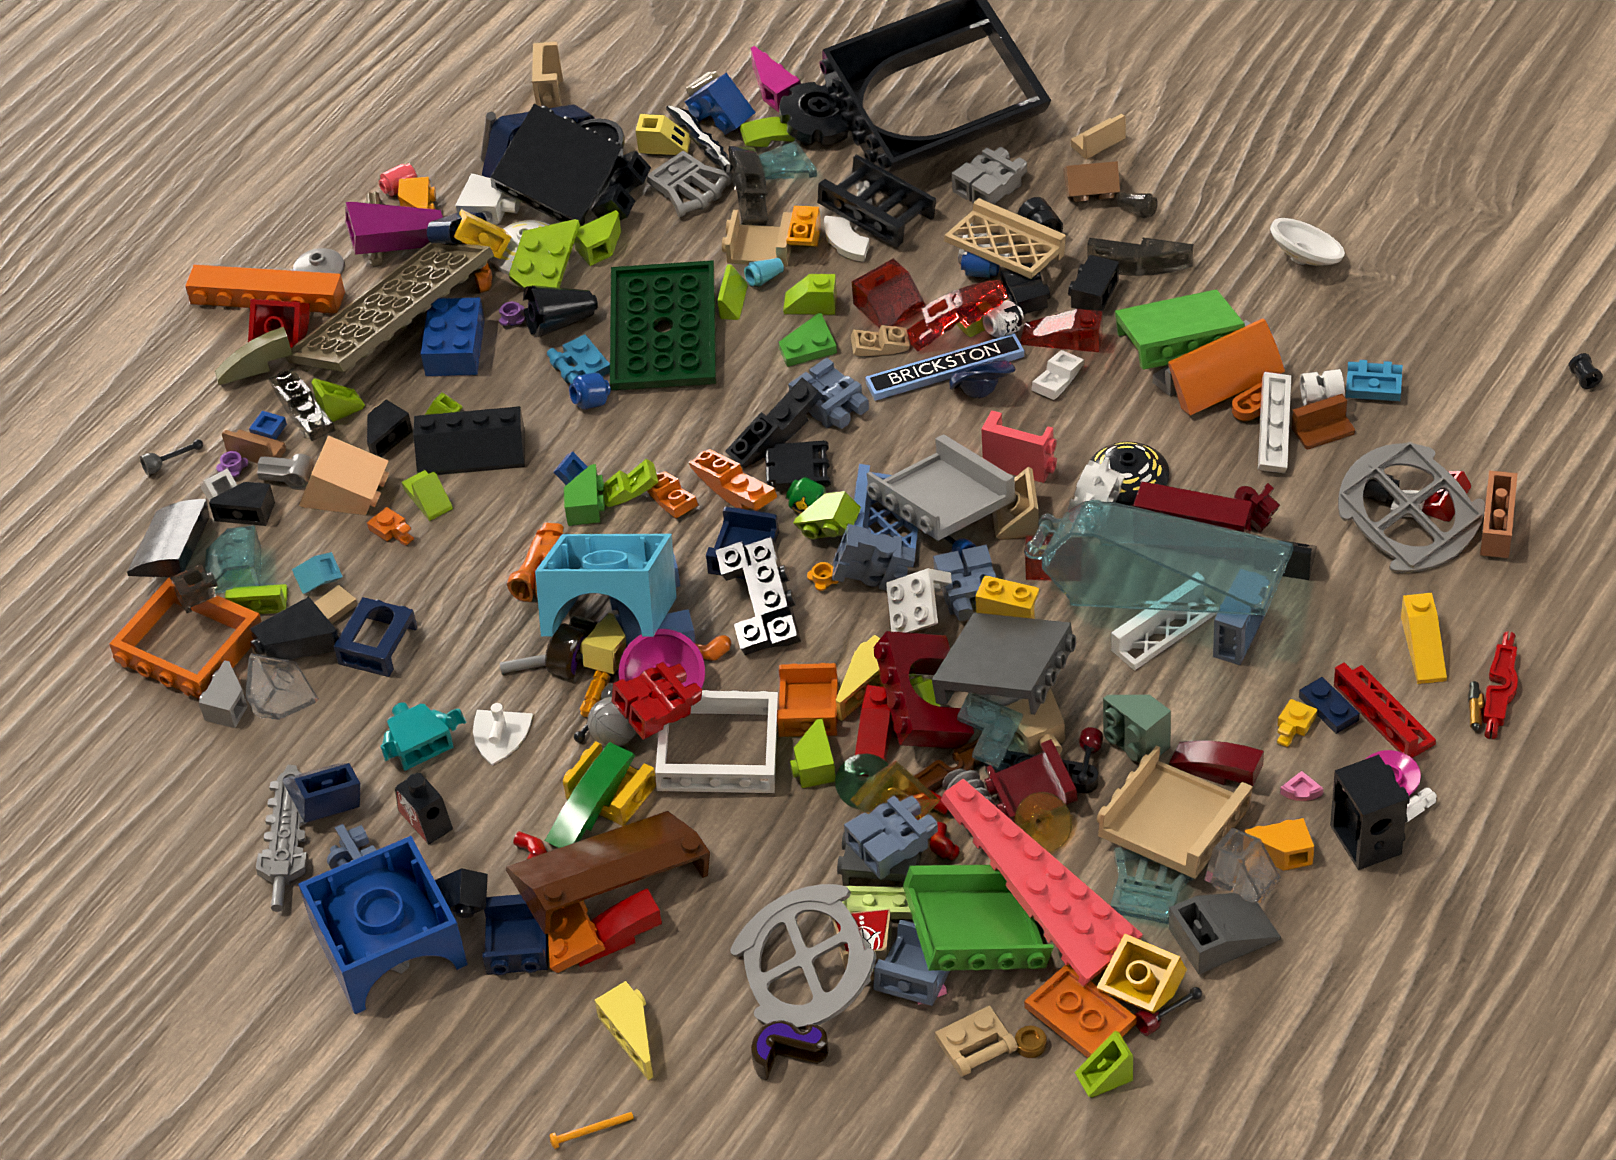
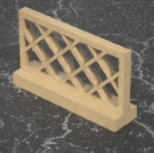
M980 198L973 203V211L944 235V242L1030 279L1053 259L1059 261L1065 252V234ZM986 233L987 236L974 237L973 234ZM957 235H968L969 238H959V237H956V236H957ZM1008 242L1007 246L995 245V243ZM990 244L991 247L982 248L977 245ZM1017 252H1030V255H1017ZM1012 253V256H1011V257H1003V256L999 255V254ZM1032 262L1034 263V265L1031 268L1021 264Z

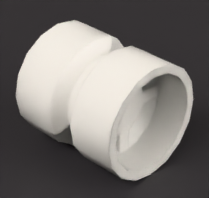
M1340 369L1324 371L1321 376L1317 372L1304 373L1300 376L1303 406L1339 394H1343L1345 397L1344 381Z

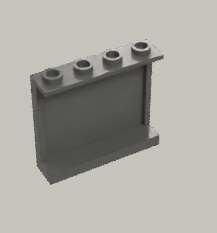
M973 613L932 678L936 703L947 705L955 691L1028 699L1030 713L1035 715L1041 703L1045 702L1049 689L1055 685L1060 670L1064 669L1068 656L1075 650L1076 636L1072 634L1071 623Z

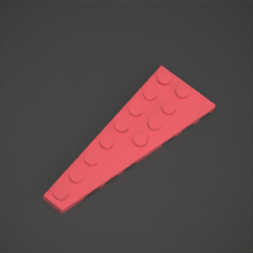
M960 780L943 793L941 801L959 825L963 824L972 834L975 846L978 849L982 848L991 860L990 866L994 871H1000L1007 881L1006 887L1030 918L1033 917L1040 924L1045 932L1043 936L1049 943L1053 942L1062 953V961L1065 965H1071L1080 977L1078 982L1082 986H1085L1108 967L1124 934L1141 940L1143 934L966 780Z

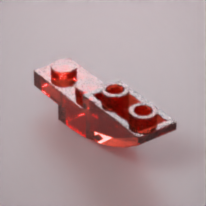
M993 280L966 286L948 293L922 308L924 318L906 330L911 345L918 352L923 347L930 345L943 333L951 330L959 322L967 328L972 323L979 321L982 316L1008 299L1003 282L1001 280Z

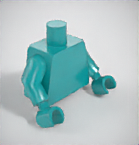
M405 702L396 704L392 709L394 716L387 721L389 730L384 733L381 745L384 760L389 761V759L398 756L403 770L406 771L454 748L449 729L455 731L459 724L467 723L461 710L454 709L445 714L435 709L430 710L425 704H418L412 708H409Z

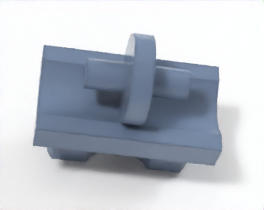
M343 824L335 827L340 837L339 844L341 847L339 848L337 845H334L330 848L331 853L327 857V863L331 869H334L376 851L374 845L360 851L357 849L369 843L368 836L362 825L348 831Z

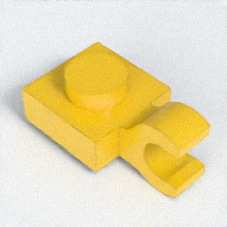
M1290 699L1278 717L1277 726H1279L1277 733L1280 736L1277 739V743L1288 747L1296 733L1305 736L1317 717L1318 709Z

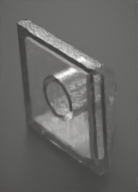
M251 653L249 656L246 699L256 716L263 719L280 720L318 701L319 698L296 662Z

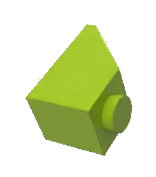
M807 275L785 293L783 313L835 315L837 304L836 275Z
M817 719L795 745V760L790 761L793 778L799 777L801 788L836 782L834 761L822 719Z

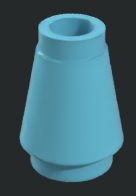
M779 258L750 262L744 269L745 279L749 285L759 287L779 273H782L784 265Z

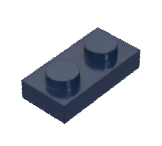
M1323 677L1299 690V698L1306 705L1318 709L1317 716L1335 734L1359 721L1360 713Z

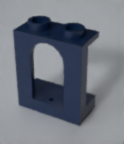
M362 597L334 645L338 664L390 677L394 670L391 656L406 630L416 631L418 628L413 609L385 603L378 599L373 600ZM366 619L390 624L377 648L353 642Z

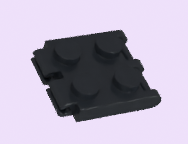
M824 440L774 444V448L766 449L767 485L776 487L777 491L789 490L795 479L799 481L801 478L807 477L823 485L825 488L829 487L831 479L828 477L827 469L830 467V461L827 459L826 453L829 449V443Z

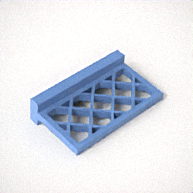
M859 464L854 501L861 506L854 525L870 529L868 526L877 521L884 529L877 533L871 530V534H890L892 537H902L896 529L905 526L911 533L902 537V546L914 548L916 551L918 528L893 511H890L887 507L880 512L871 507L877 501L873 500L867 492V473L870 470V465ZM871 472L879 478H881L882 480L892 476L888 474ZM892 513L899 521L890 525L883 517Z

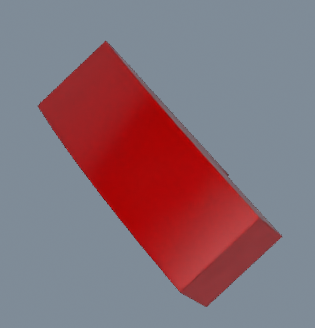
M648 888L629 896L591 920L597 929L596 935L602 941L605 950L579 962L578 965L581 967L635 944L634 936L662 924L660 910Z

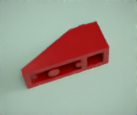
M871 685L866 687L860 715L852 770L853 775L882 778L894 727L884 687Z

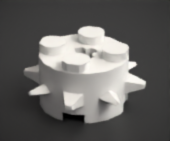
M1107 457L1101 464L1089 460L1077 483V489L1074 494L1075 498L1074 500L1071 499L1068 511L1078 515L1077 523L1080 526L1086 519L1105 525L1111 512V506L1113 502H1116L1122 489L1121 485L1125 476L1109 468L1110 461Z

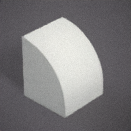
M227 468L204 480L201 489L210 501V499L237 486Z

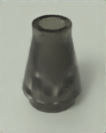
M1122 192L1118 197V206L1142 218H1147L1155 214L1158 201L1151 193Z

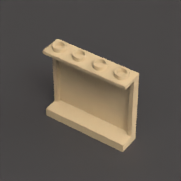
M1156 745L1149 755L1145 754L1138 769L1135 772L1131 771L1125 785L1121 789H1116L1108 806H1103L1097 816V822L1099 823L1098 836L1196 879L1250 808L1253 786L1242 782L1234 793L1160 762V747Z

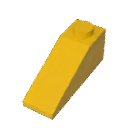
M1432 593L1404 595L1401 621L1417 684L1447 681L1438 614Z

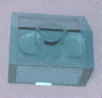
M255 525L227 528L206 549L204 590L211 593H221L234 587L260 586L261 545Z

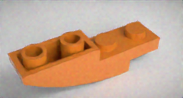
M711 449L701 452L697 458L689 462L692 470L716 494L735 508L744 510L751 508L757 511L777 498L775 488L743 473L739 463Z

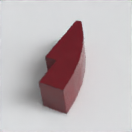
M1185 741L1179 742L1169 765L1188 774L1221 785H1225L1228 779L1254 786L1263 767L1264 751L1229 742Z

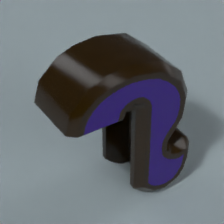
M576 615L570 618L569 624H560L554 635L550 637L546 649L545 666L547 671L573 679L578 662L576 656L580 651L581 643L595 629L598 622Z
M778 1020L771 1021L759 1029L753 1038L751 1052L753 1066L757 1075L768 1080L776 1055L818 1064L827 1058L829 1048L827 1034L822 1027L815 1024H807L806 1031L801 1032L793 1023Z

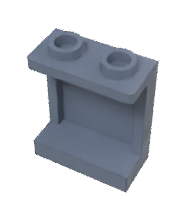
M900 920L897 938L885 961L878 959L874 967V990L933 1006L950 971L928 970L914 923Z

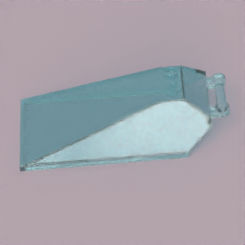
M1091 500L1084 501L1065 512L1062 519L1055 518L1048 513L1043 514L1038 522L1039 528L1033 539L1026 544L1024 553L1030 559L1042 560V569L1068 597L1071 606L1266 615L1294 549L1292 543L1115 502ZM1054 532L1048 546L1042 545L1048 533Z

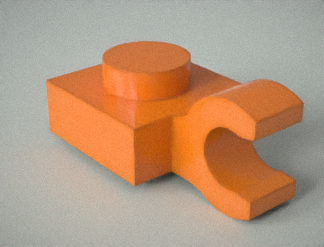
M388 507L384 508L367 522L368 529L387 542L394 537L406 546L414 540V537L408 534L411 527L406 524L405 518Z

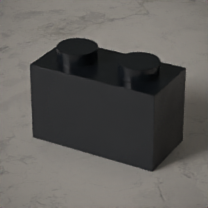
M1089 255L1085 264L1080 265L1076 280L1071 281L1069 285L1068 296H1071V308L1101 315L1119 282V262Z

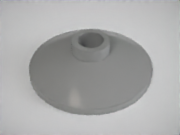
M318 248L302 254L295 261L293 271L341 274L344 269V261L338 252L332 249Z

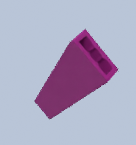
M346 202L345 223L355 255L423 248L430 243L427 237L428 224L433 220L443 218L441 210L361 202Z

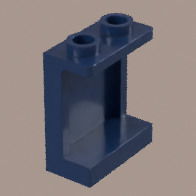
M724 507L723 525L714 548L708 547L706 552L708 574L721 575L715 550L741 541L746 546L770 537L776 543L779 534L777 515L741 508ZM745 575L737 577L740 579H746Z
M517 894L486 897V909H484L486 917L485 952L483 953L486 974L504 975L515 972L533 973L539 970H548L547 934H544L522 896Z

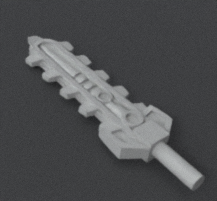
M287 765L285 771L278 776L277 781L270 782L269 788L271 791H275V797L268 799V807L273 808V814L266 816V824L272 826L270 832L264 833V841L270 842L269 849L263 850L262 854L258 853L257 875L272 882L273 885L271 910L275 912L283 910L285 885H290V881L306 874L307 852H304L303 848L298 847V843L305 841V831L300 830V826L307 823H304L283 783L285 778L302 774L297 770L296 765Z

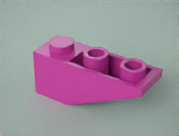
M753 46L751 47L752 67L763 101L779 112L781 98L789 96L790 89L801 84L797 76L792 75L781 64L772 60L767 53Z

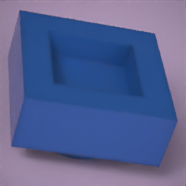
M262 411L250 426L249 431L250 433L276 440L287 425L286 419L283 416Z
M574 452L566 455L553 473L567 485L588 466Z

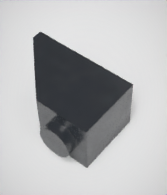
M387 399L367 415V444L369 452L376 456L383 457L413 432L409 413Z
M243 482L210 499L209 502L214 521L259 526L267 525L275 504L270 484L259 482Z
M461 868L435 880L451 912H455L457 917L471 918L475 913L486 909L488 874Z

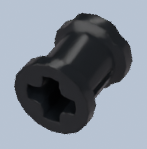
M1581 353L1573 357L1568 364L1569 370L1577 375L1579 384L1583 389L1595 387L1603 378L1601 371L1592 365L1591 357L1587 353Z

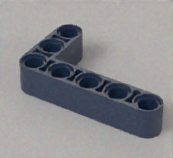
M574 104L550 108L554 111V114L562 118L564 116L569 117L576 124L595 119L593 115ZM529 112L501 116L493 123L482 176L491 177Z

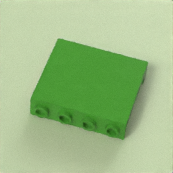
M1217 289L1115 310L1118 336L1127 335L1138 349L1140 367L1143 370L1168 365V362L1245 327V323Z
M921 865L909 867L903 889L929 971L1046 968L1054 946L1053 944H1043L1035 919L1028 916L1006 887L1007 881L1000 871H994L990 865Z

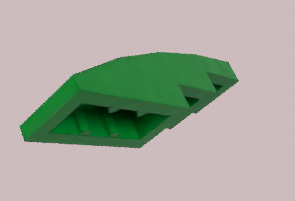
M609 742L573 790L545 841L557 848L579 842L586 829L591 831L603 806H610L635 754Z

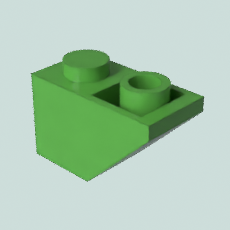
M596 464L588 466L564 487V508L568 526L601 523L600 511H605L604 495H599V491H604L603 475L597 474Z

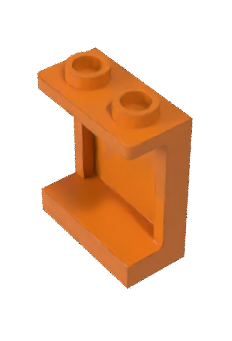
M835 663L779 665L780 691L779 710H777L779 737L804 736L817 719L823 720L827 736H837V665Z

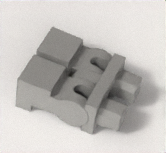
M1002 147L995 151L986 148L982 151V155L976 156L970 164L966 162L952 172L953 192L969 202L972 200V203L980 198L996 205V202L1003 196L1011 194L1015 189L1017 190L1022 186L1021 177L1027 172V162L1020 157L1013 162L1010 161V154Z

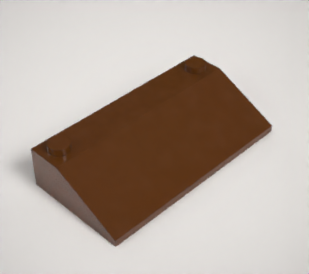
M665 811L506 866V872L544 934L550 933L551 915L554 910L690 862L694 864L702 878L707 877L710 851L694 829L669 811Z

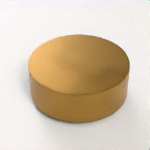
M1029 1025L1017 1031L1015 1041L1018 1050L1016 1051L1021 1056L1036 1058L1044 1053L1046 1049V1035L1041 1028Z

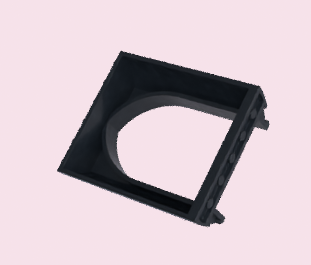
M988 0L947 1L822 49V60L819 62L821 71L824 74L830 102L834 108L839 110L844 126L849 127L855 144L857 146L860 145L866 160L889 173L899 171L1045 112L1051 102L1047 92ZM987 36L1027 97V100L949 131L928 136H906L879 128L872 123L863 108L871 91L891 74Z

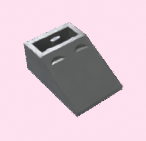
M1251 892L1200 895L1169 907V930L1198 975L1281 939V936Z

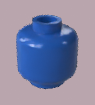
M599 373L578 375L569 386L571 401L581 409L603 406L611 392L609 382L604 380L603 376Z

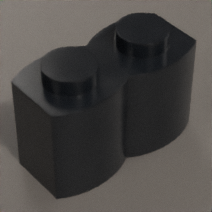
M1022 263V265L1029 268L1033 266L1032 263ZM1007 268L1000 270L1001 284L1006 296L1011 302L1021 308L1023 315L1048 308L1047 300L1051 298L1050 290L1047 284L1042 283L1040 272L1030 279Z

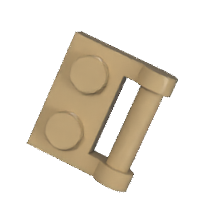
M990 1005L935 1032V1039L961 1077L971 1073L972 1068L1005 1052L1010 1054L1018 1050L1014 1037L1011 1033H1008ZM997 1039H998V1041H999V1042H997V1043H995V1044H993V1045H990V1046H988V1047H986V1048H984V1049H982V1050H980V1051H978V1052H976V1053H974V1054H972V1055H970V1056H968V1057H966V1058L964 1057V1055H966V1054H968V1053H970V1052H972V1051H974V1050H976V1049H978V1048H980V1047H982V1046H984V1045H986V1044H988V1043H991V1042H993V1041H995V1040H997Z

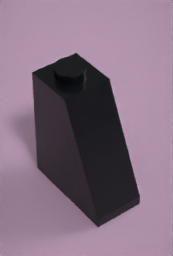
M309 596L250 628L253 637L250 643L254 652L258 656L263 655L269 664L335 651L334 645L339 638L336 628Z

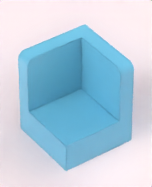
M332 552L314 556L292 569L303 594L312 591L320 585L335 582L343 577Z

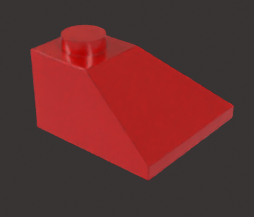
M250 299L248 342L267 332L284 327L290 347L292 348L305 338L307 334L310 303Z

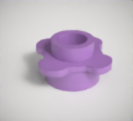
M513 301L503 304L499 309L501 314L500 324L503 326L522 324L525 321L523 316L524 306Z
M229 451L220 457V464L216 466L218 472H221L228 468L234 478L240 475L243 467L248 466L247 458H241V455L236 451Z

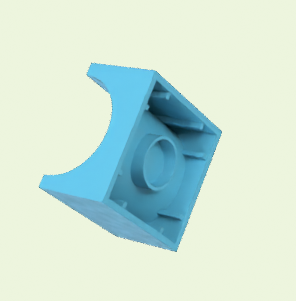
M562 534L535 571L541 636L554 635L579 595L600 593L618 599L633 612L639 622L642 637H654L677 598L672 534Z

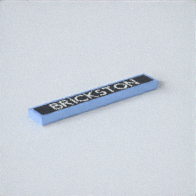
M1015 333L866 376V385L876 401L951 379L953 374L979 364L1000 360L1009 362L1023 358L1024 349Z

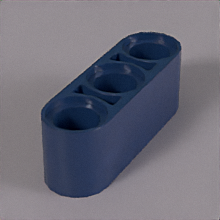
M459 212L433 220L428 224L427 237L431 244H456L462 242L454 237L462 220ZM468 212L487 221L485 214L482 212Z

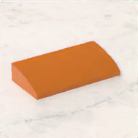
M1260 319L1168 362L1181 409L1190 416L1261 383L1264 372L1277 374L1285 372L1277 345L1265 319Z

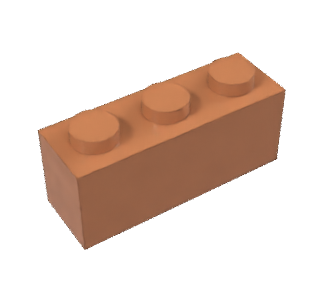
M1489 470L1480 555L1509 558L1518 473Z

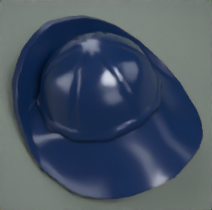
M1005 360L979 364L953 374L949 382L950 389L953 390L960 386L966 395L975 399L984 398L994 391L1000 378L1015 372L1016 368Z

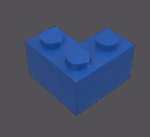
M727 72L701 87L684 101L690 113L698 121L710 115L717 128L724 135L737 129L756 113Z

